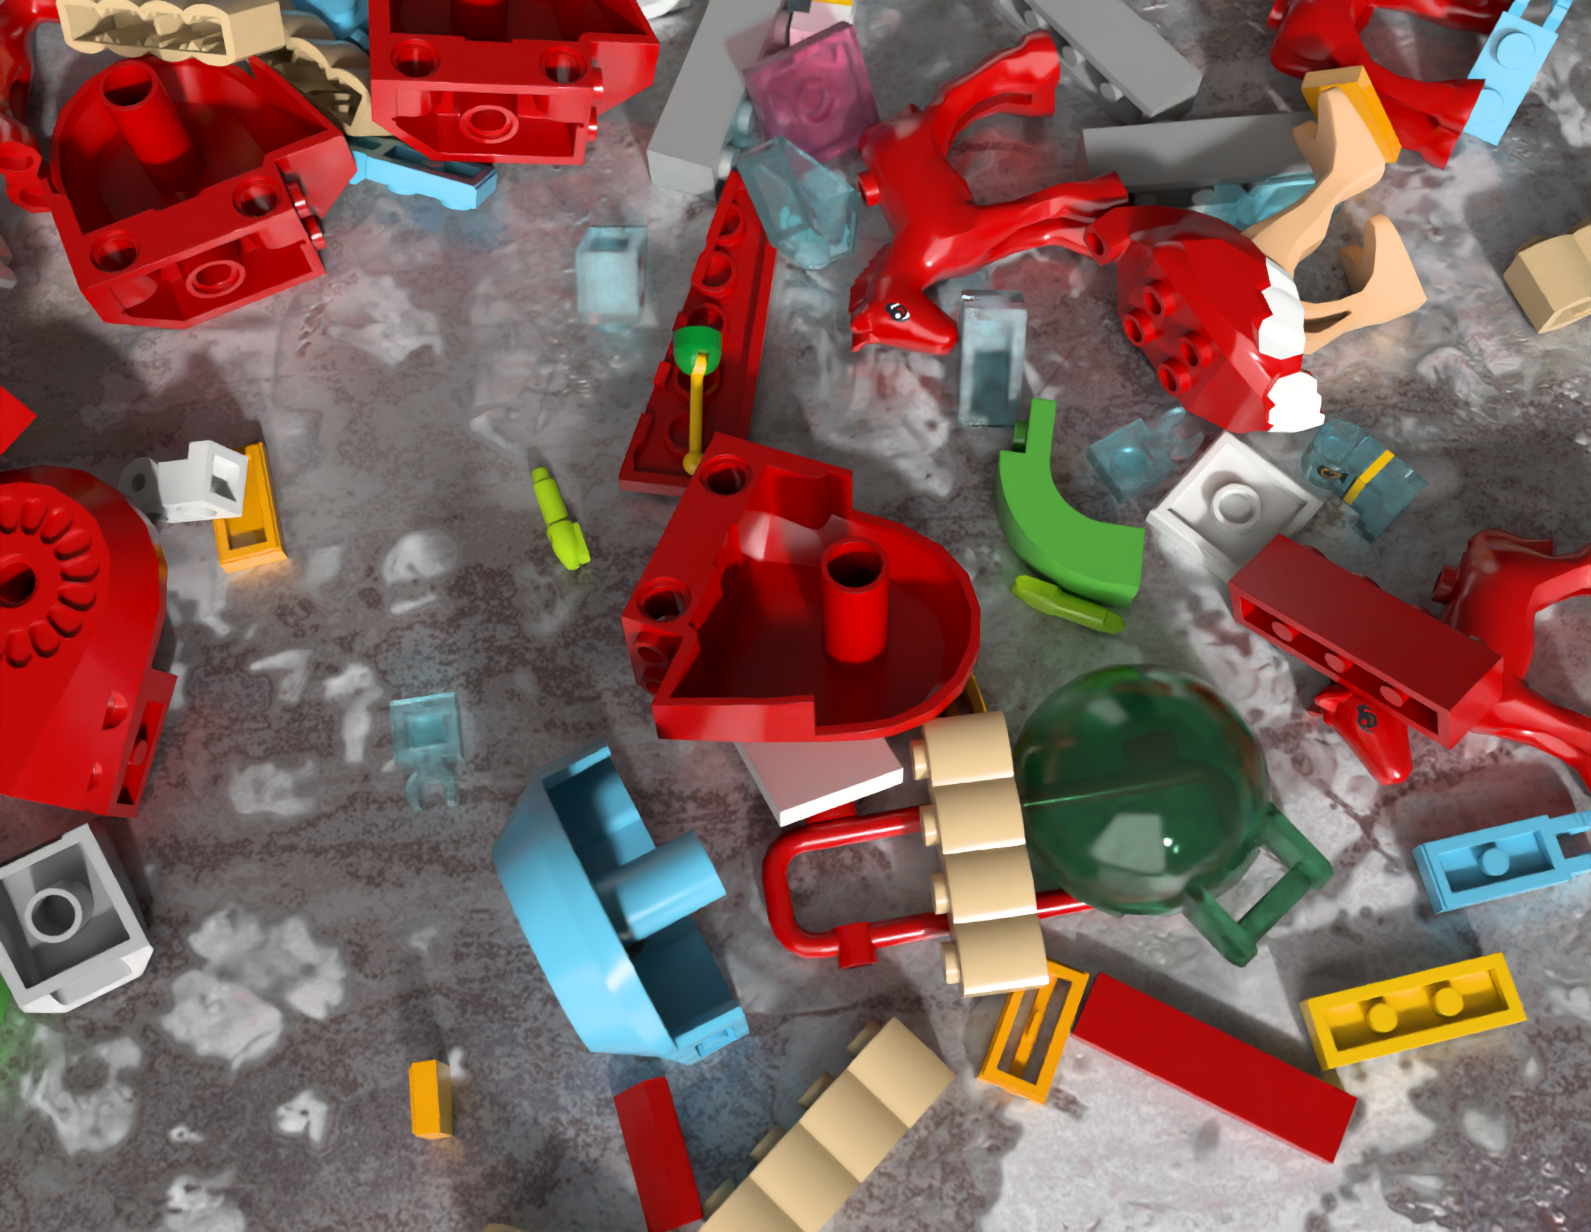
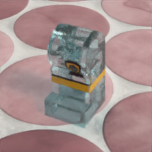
M1345 420L1329 421L1322 425L1306 448L1301 459L1303 474L1310 483L1319 488L1333 490L1334 494L1361 516L1352 529L1369 544H1372L1412 504L1429 483L1362 428Z

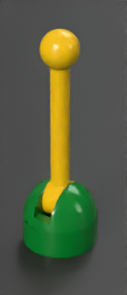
M705 326L683 327L676 330L673 334L675 363L684 374L691 376L689 453L683 459V467L690 475L694 474L704 455L702 453L703 376L715 371L722 355V334L716 329Z

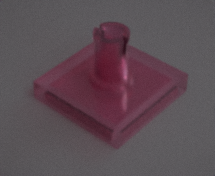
M844 20L742 70L777 176L788 177V181L856 147L860 132L869 124L881 121L854 26Z

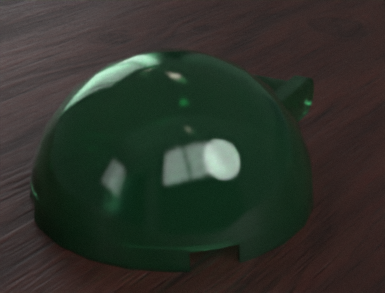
M1111 664L1084 672L1047 696L1025 721L1012 752V762L1015 763L1014 778L1020 800L1026 848L1045 874L1075 900L1118 919H1121L1125 914L1166 918L1182 913L1228 962L1243 968L1258 954L1256 944L1310 889L1321 890L1334 877V870L1330 862L1272 803V788L1267 758L1253 726L1235 703L1210 683L1186 671L1157 664ZM1263 845H1265L1289 871L1236 922L1216 899L1241 881L1258 858Z

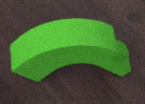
M1032 398L1026 420L1015 419L1010 451L1000 450L994 473V506L1002 532L1020 561L1042 581L1059 586L1058 588H1061L1062 592L1098 605L1129 609L1140 588L1145 528L1105 523L1091 519L1073 509L1062 498L1055 487L1050 470V454L1057 401Z

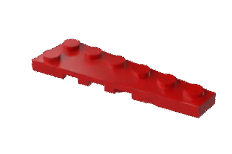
M730 171L706 236V247L699 255L690 279L691 288L682 311L678 312L672 328V334L676 330L688 326L710 327L722 334L720 363L714 372L703 376V454L715 431L750 441L781 241L777 228V213L782 205L784 206L787 201L788 177ZM672 336L664 361H660L653 380L654 388L645 413L641 412L619 472L618 482L620 490L682 497L693 476L688 474L683 467V459L689 453L691 376L684 374L675 363Z

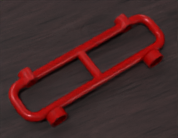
M1157 731L1138 735L1122 742L1127 768L1017 787L1021 812L1023 814L1190 783H1199L1206 786L1215 797L1226 840L1224 852L1218 858L1211 861L1182 863L1156 871L1035 892L1038 918H1050L1160 897L1166 898L1168 910L1185 909L1208 903L1206 889L1219 887L1235 880L1246 869L1253 851L1252 831L1243 796L1235 778L1222 765L1206 758H1180L1174 733L1172 731ZM854 800L804 818V826H799L782 833L769 845L762 860L761 868L763 894L768 921L774 937L787 951L809 959L836 957L839 970H850L879 963L876 949L950 936L947 913L936 915L934 911L875 922L851 923L819 932H810L803 929L797 923L794 915L788 881V866L796 855L921 832L919 806L922 805L857 816Z

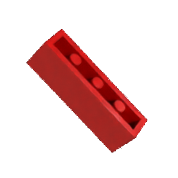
M1279 533L1228 581L1236 622L1449 750L1502 697L1503 656L1498 654L1490 644L1477 636H1466L1438 621L1429 610L1421 605L1407 604L1387 593L1370 577L1347 571L1329 561L1321 551L1311 545H1300Z

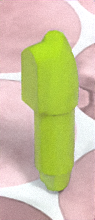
M537 466L532 471L531 476L533 490L547 527L546 534L555 554L563 565L570 571H574L581 564L591 562L586 542L579 523L570 521L556 480L550 478L546 467Z
M1020 575L1012 583L1010 592L1038 612L1049 616L1055 615L1098 632L1117 635V632H1122L1126 629L1122 616L1109 610V608L1062 592V589L1058 588L1059 586L1028 575Z

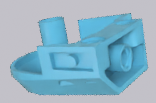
M598 737L537 769L491 848L492 859L512 908L551 987L576 1032L590 1052L654 1056L690 1066L750 1033L741 1007L735 997L733 998L690 915L695 910L726 895V892L693 829L657 848L655 847L609 757L611 752L608 746ZM646 937L645 946L641 953L629 960L624 948Z

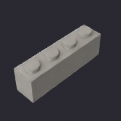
M788 0L709 1L646 149L652 184L716 201L724 180L727 181L730 171H737L740 159V148L738 145L742 135L750 136L755 127L759 110V103L757 101L761 89L769 90L772 85L777 67V57L775 54L779 44L786 46L790 40L793 11L788 10Z
M992 0V5L1022 34L1038 28L1046 29L1055 44L1060 70L1119 126L1151 124L1164 119L1177 121L1191 111L1203 74L1196 69L1188 56L1175 50L1157 33L1154 26L1147 19L1138 16L1122 0Z
M1276 110L1262 115L1237 117L1217 115L1209 119L1188 121L1164 119L1151 124L1127 126L1104 124L1095 128L1082 129L1074 160L1076 181L1087 180L1116 171L1127 191L1130 206L1157 205L1197 212L1291 205L1315 185L1312 168L1298 148L1293 135V128L1310 120L1316 122L1312 110L1299 112Z

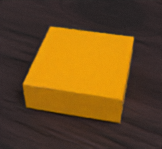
M436 1059L411 1063V1067H409L412 1133L417 1137L429 1140L454 1137L450 1066Z

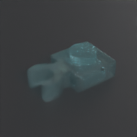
M1183 407L1168 410L1162 416L1158 427L1152 431L1139 418L1089 445L1086 458L1119 504L1170 477L1175 468L1170 458L1177 460L1187 459L1199 450L1205 438L1201 432L1186 439L1179 438L1172 432V428L1179 426L1187 413Z
M453 691L389 701L395 765L400 770L415 769V772L409 777L405 788V795L409 805L416 812L424 811L423 793L425 789L432 784H441L444 788L445 802L450 807L458 806L460 787L447 770L446 763L465 760L459 698Z

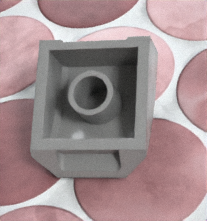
M100 816L0 863V972L16 1003L24 1013H66L142 976L154 951V947L128 875Z

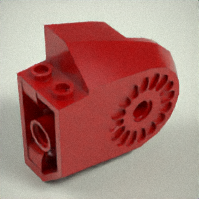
M368 0L372 121L432 161L583 165L586 142H596L597 116L653 85L660 42L636 0Z
M152 53L140 57L125 58L115 61L84 82L61 109L50 139V164L53 184L47 177L40 180V184L79 290L104 323L184 330L327 274L318 251L328 246L318 224L353 178L358 168L343 133L280 74L257 56L253 55L248 58L256 79L234 64L212 66L199 61L195 57L180 62L166 61Z
M716 431L621 615L636 685L641 686L647 693L654 696L651 707L659 739L757 743L859 741L894 736L935 719L962 693L979 659L981 608L969 574L942 545L902 523L853 509L852 470ZM662 616H665L664 620H657Z
M41 464L0 472V794L105 816L136 818L178 678L177 675L151 666L166 617L168 566L156 527L128 495L84 470Z

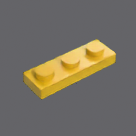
M1503 952L1318 996L1299 1003L1321 1071L1528 1020Z

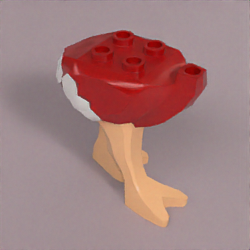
M1333 86L1321 92L1318 97V123L1310 120L1293 128V135L1298 148L1312 168L1315 180L1313 188L1293 204L1244 231L1219 218L1193 210L1157 205L1114 207L1092 222L1085 229L1082 238L1099 265L1102 266L1111 262H1115L1117 265L1118 315L1122 319L1123 330L1130 342L1141 348L1157 371L1159 382L1164 390L1171 396L1176 397L1185 410L1230 432L1241 434L1252 431L1295 433L1323 425L1325 415L1321 408L1322 396L1317 393V379L1312 376L1310 371L1301 369L1303 354L1311 355L1345 332L1369 325L1386 323L1418 310L1427 300L1396 228L1390 219L1381 213L1369 218L1363 226L1364 248L1359 245L1349 244L1338 250V260L1353 295L1338 301L1317 304L1300 301L1297 288L1293 281L1295 267L1297 263L1313 253L1325 238L1334 207L1346 199L1374 186L1382 178L1385 171V159L1364 121L1340 87Z

